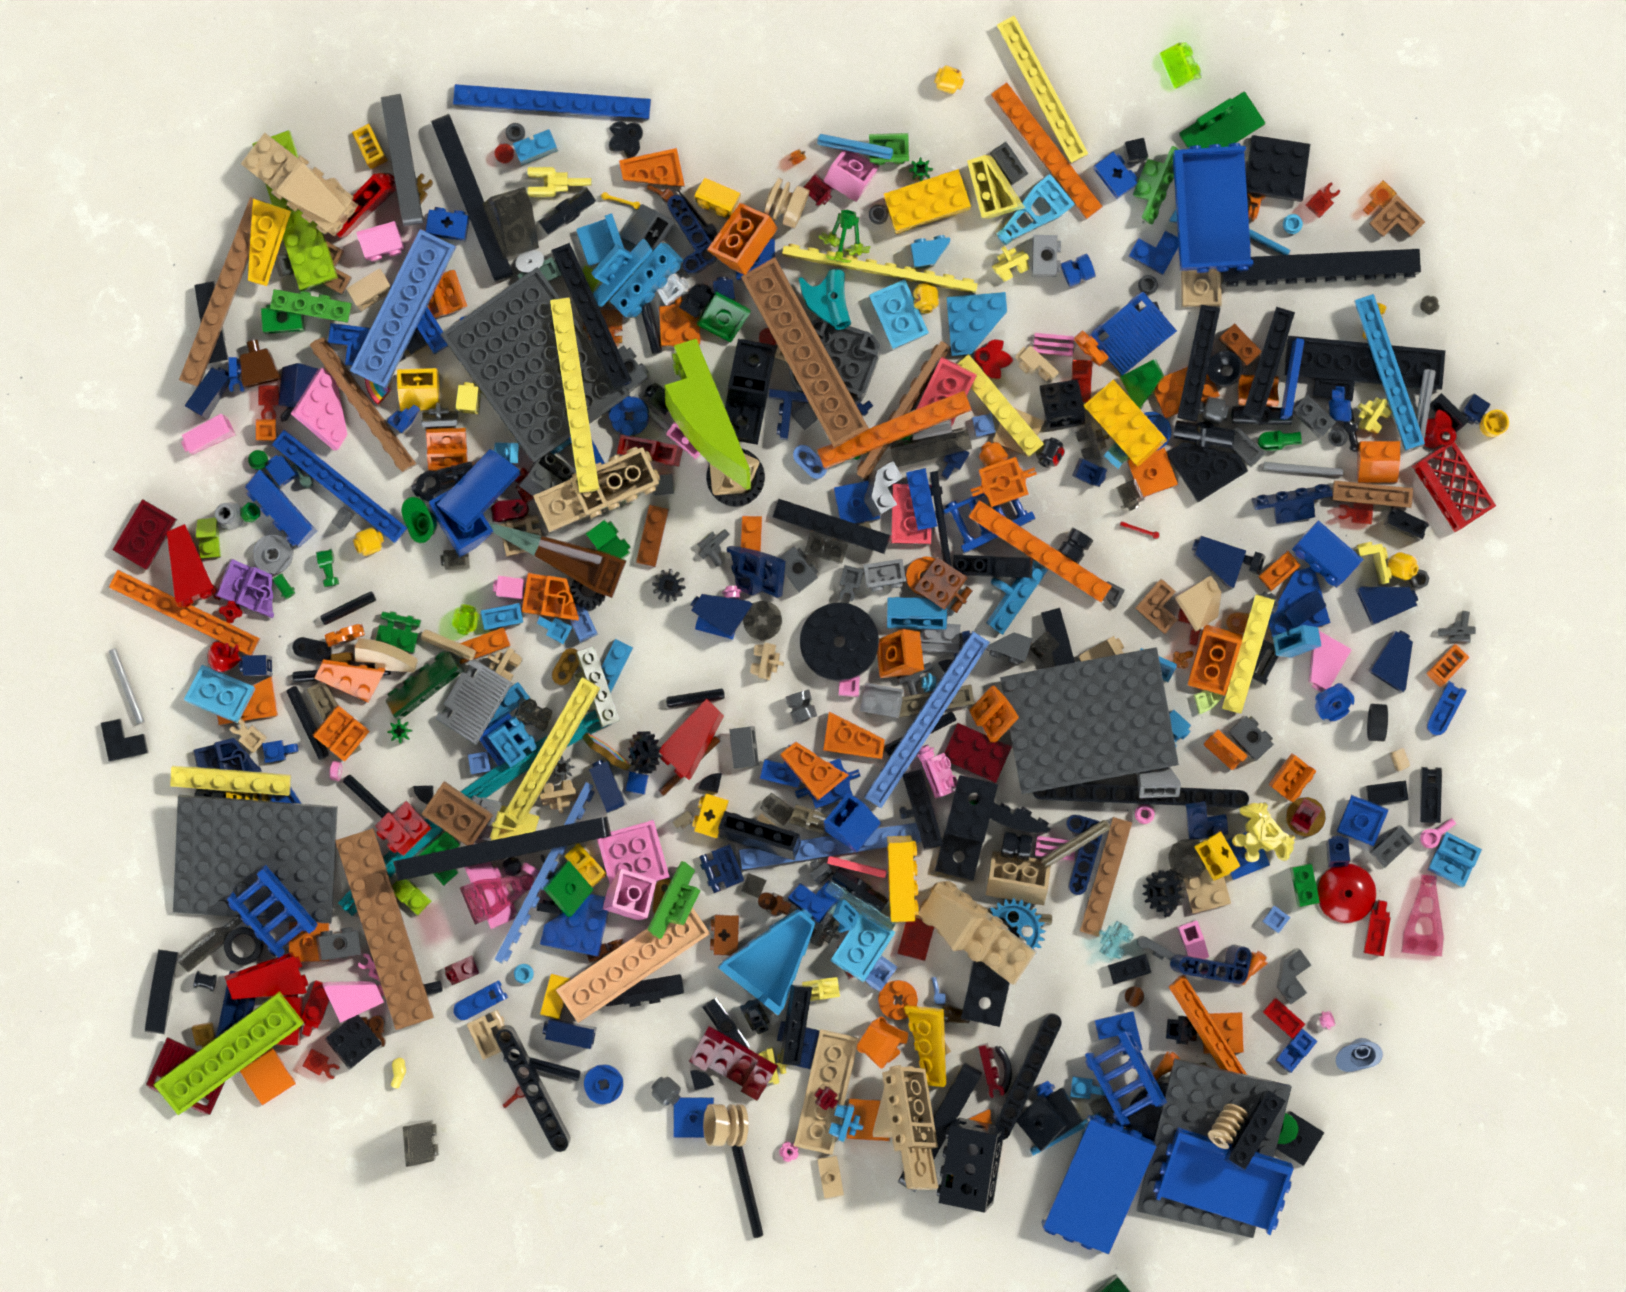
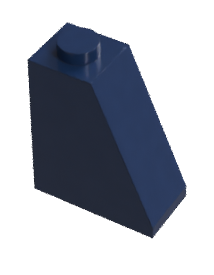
M212 367L186 402L185 407L208 420L230 383L229 372L220 367L217 370Z
M1204 536L1195 539L1192 546L1193 556L1225 586L1233 589L1246 550Z
M1360 587L1355 589L1371 625L1417 606L1416 601H1418V597L1414 590L1411 591L1410 587Z
M701 594L700 597L696 595L690 604L693 607L691 609L693 613L730 637L733 636L753 605L750 601Z
M1402 630L1399 632L1394 631L1368 670L1369 673L1400 693L1406 690L1413 641L1409 639L1410 635Z
M599 760L593 763V768L589 769L606 812L610 813L626 806V800L609 762Z
M549 1019L548 1023H544L542 1034L546 1035L545 1040L591 1049L594 1045L597 1027Z

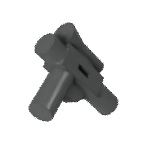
M724 529L713 539L715 534L712 531L704 540L697 543L702 549L698 554L703 559L709 555L716 567L723 564L718 554L721 552L720 544L730 535L729 532Z
M1462 611L1461 621H1456L1453 627L1438 628V636H1454L1449 638L1450 642L1470 643L1471 637L1469 634H1476L1475 626H1468L1470 612Z
M931 662L924 664V670L908 676H898L899 683L902 684L907 681L910 696L918 694L916 683L920 682V675L932 670L933 666Z

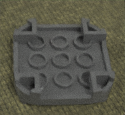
M821 318L813 320L811 323L855 404L858 405L867 393L879 361L881 351L879 342L868 331L852 326L836 330L834 326ZM790 368L791 383L798 391L804 393Z

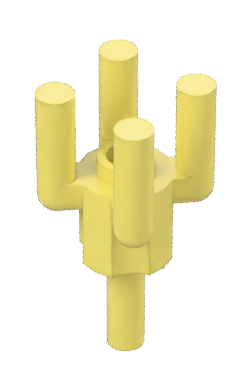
M528 167L527 169L529 178H544V187H528L529 197H555L556 192H568V186H592L591 178H568V172H556L553 167Z

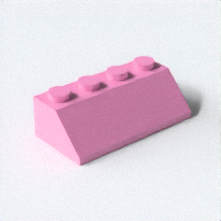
M491 861L464 867L490 928L493 929L514 920L517 910L514 903H510L507 898L510 894L506 885H502L499 878L502 875L498 866L494 867Z

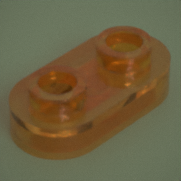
M1235 612L1230 614L1226 620L1227 628L1232 632L1244 633L1250 613ZM1234 619L1239 620L1238 626L1233 625L1232 621Z

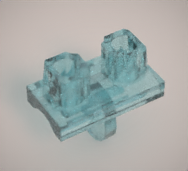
M1116 921L1113 927L1109 925L1106 932L1100 929L1098 933L1103 935L1100 940L1103 946L1099 952L1110 958L1121 959L1124 949L1118 947L1121 940L1129 943L1134 934L1128 929V926L1119 921Z

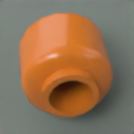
M987 442L981 447L979 459L987 467L1008 460V454L1000 443Z

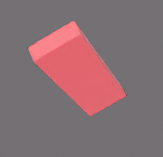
M832 856L828 858L827 862L830 865L885 878L887 872L883 869Z

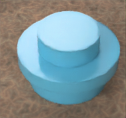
M1290 214L1283 220V228L1289 234H1296L1302 229L1303 222L1298 215Z
M927 673L926 676L922 677L921 688H924L925 693L933 691L936 687V676Z
M520 964L515 968L514 978L517 982L526 984L533 979L534 971L530 965Z

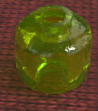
M461 604L460 607L455 608L452 626L457 629V633L468 635V632L476 630L479 620V613L476 611V608L467 604Z

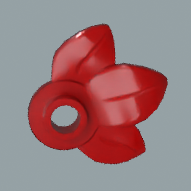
M991 340L986 347H981L974 353L976 364L981 366L984 373L993 379H1000V368L1007 367L1013 362L1012 357L1002 350L1004 346L1003 340ZM986 354L987 360L982 361L980 355Z
M1438 410L1435 419H1427L1425 431L1427 436L1424 438V446L1433 449L1440 445L1449 446L1455 442L1457 434L1452 428V420L1446 412ZM1445 432L1450 434L1449 439L1444 438Z

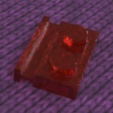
M916 917L915 921H906L897 954L925 961L934 927L925 924L922 919Z

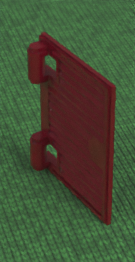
M167 1037L146 1085L160 1093L154 1086L157 1076L162 1078L197 1051ZM225 1082L204 1097L209 1100L207 1106L196 1102L191 1106L192 1109L211 1115Z

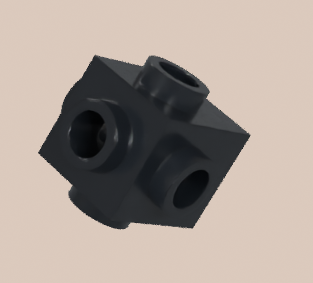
M1178 1015V1019H1167L1166 1039L1176 1040V1044L1188 1045V1041H1196L1197 1031L1187 1016Z

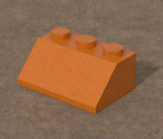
M739 203L707 250L730 269L746 275L778 227L769 215Z

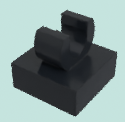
M1255 551L1254 557L1245 555L1243 563L1250 566L1249 571L1260 575L1266 556Z

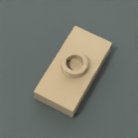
M837 1155L817 1159L824 1199L844 1195Z

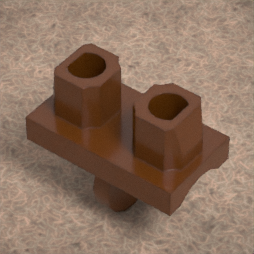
M764 892L758 897V905L776 916L778 912L788 915L791 903L782 900L783 896L774 892L772 894Z

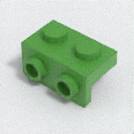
M908 133L869 134V144L893 149V156L890 160L869 156L870 162H874L875 165H883L885 162L904 164L905 161H909Z

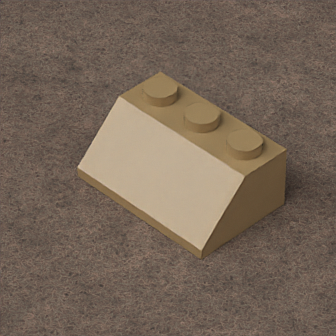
M993 851L986 895L1009 900L1014 898L1016 901L1023 900L1026 903L1044 906L1048 892L1051 866L1044 867L1041 859L1029 857V861L1017 860L1016 856L1012 859L1001 857V852Z

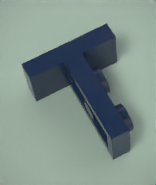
M769 389V399L784 401L779 406V415H782V423L777 425V435H780V440L788 441L792 402L808 403V399L801 392Z

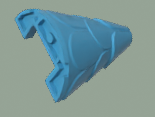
M804 908L802 911L799 909L793 911L771 925L769 930L752 939L747 945L724 959L717 968L754 997L758 998L760 1002L775 1014L779 1015L784 1009L802 956H805L815 926V922L810 919L813 915Z

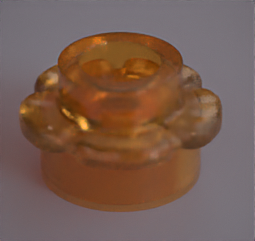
M800 149L793 151L789 154L790 158L788 161H791L793 166L807 159L804 154L806 151L801 152Z

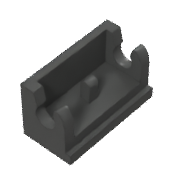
M755 726L729 729L734 768L759 766Z
M1398 825L1370 853L1383 868H1386L1414 842V839L1402 826Z

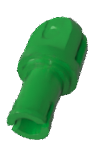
M1281 430L1262 433L1258 438V445L1264 451L1282 450L1287 445L1302 444L1301 432L1283 434Z

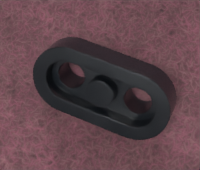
M300 637L294 641L292 646L293 652L299 657L317 661L329 660L331 658L332 647H328V644L323 641ZM301 643H304L306 646L303 651L299 649ZM320 648L325 649V653L323 655H319L318 650Z

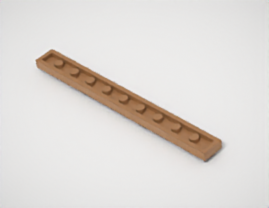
M250 197L179 378L180 381L198 387L202 381L249 260L253 197Z

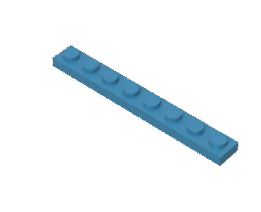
M1372 294L1357 299L1354 303L1404 449L1408 450L1423 445L1425 442L1375 296Z

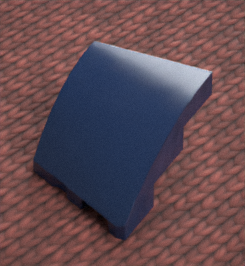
M727 547V553L731 554L733 561L731 568L735 576L737 589L751 596L762 591L776 598L783 595L785 560L748 548Z
M235 738L218 741L213 745L193 750L198 768L262 772L261 768L243 750Z

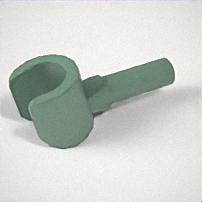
M294 463L292 466L298 474L300 484L304 488L313 486L310 475L304 477L298 465Z

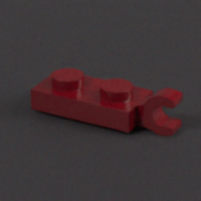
M988 1043L980 1044L978 1048L987 1085L989 1086V1096L994 1098L993 1091L995 1089H998L1001 1096H1004V1088L997 1084L999 1072L997 1066H993L992 1059L995 1058L993 1048L989 1047Z

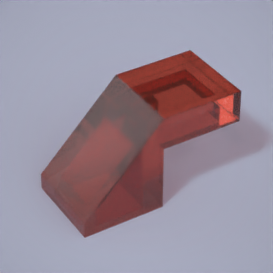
M1180 607L1177 622L1191 625ZM1193 626L1191 627L1188 645L1197 646L1201 629L1195 631Z

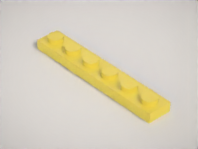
M968 354L957 364L977 374L971 389L1026 455L1031 457L1044 443Z
M1255 594L1222 709L1239 714L1242 713L1275 599Z
M172 766L170 786L289 796L291 775Z

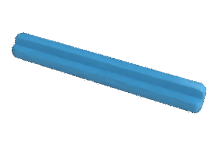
M820 134L817 139V144L820 146L889 160L893 156V149L889 147Z

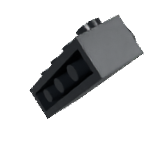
M725 811L718 827L720 838L794 861L801 845L800 834L795 831L785 830L756 819L746 818L737 813Z

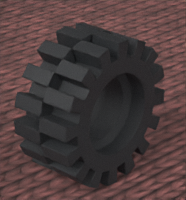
M574 579L571 585V594L576 605L579 604L580 608L586 607V610H589L590 607L596 609L597 605H602V601L604 602L606 597L605 595L596 592L592 597L584 596L581 592V588L584 585Z

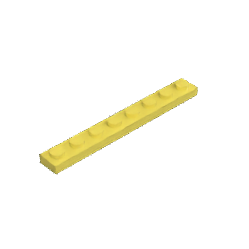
M1015 15L997 24L1004 41L1070 164L1087 156L1088 152Z
M581 678L504 812L506 813L505 816L519 825L523 824L600 687L586 678Z

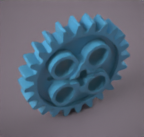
M1013 898L1011 904L1005 899L1004 906L998 902L997 910L993 907L990 908L993 916L1000 919L1003 917L1011 927L1017 926V933L1026 941L1028 946L1032 949L1042 947L1038 942L1045 941L1040 936V934L1046 932V930L1040 928L1045 922H1039L1042 915H1035L1037 908L1030 910L1031 903L1023 906V900L1016 904V900ZM1011 911H1016L1019 914V920L1015 923L1011 922L1008 918ZM1026 925L1031 926L1033 929V934L1030 937H1026L1022 933V929Z

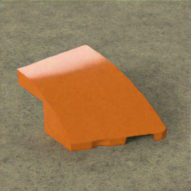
M528 573L522 606L523 613L579 620L566 578Z

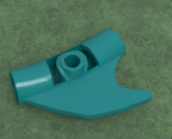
M839 269L829 270L825 279L818 286H811L802 277L799 278L802 296L808 309L834 326L836 330L845 329L851 325L845 298L844 271Z

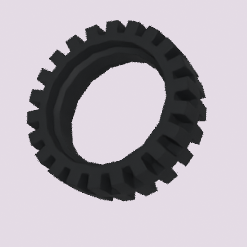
M742 448L744 454L753 457L760 462V460L753 453ZM760 462L751 490L737 497L727 494L714 495L712 493L710 464L706 473V481L709 491L719 502L732 507L744 506L755 500L761 493L765 482V472Z

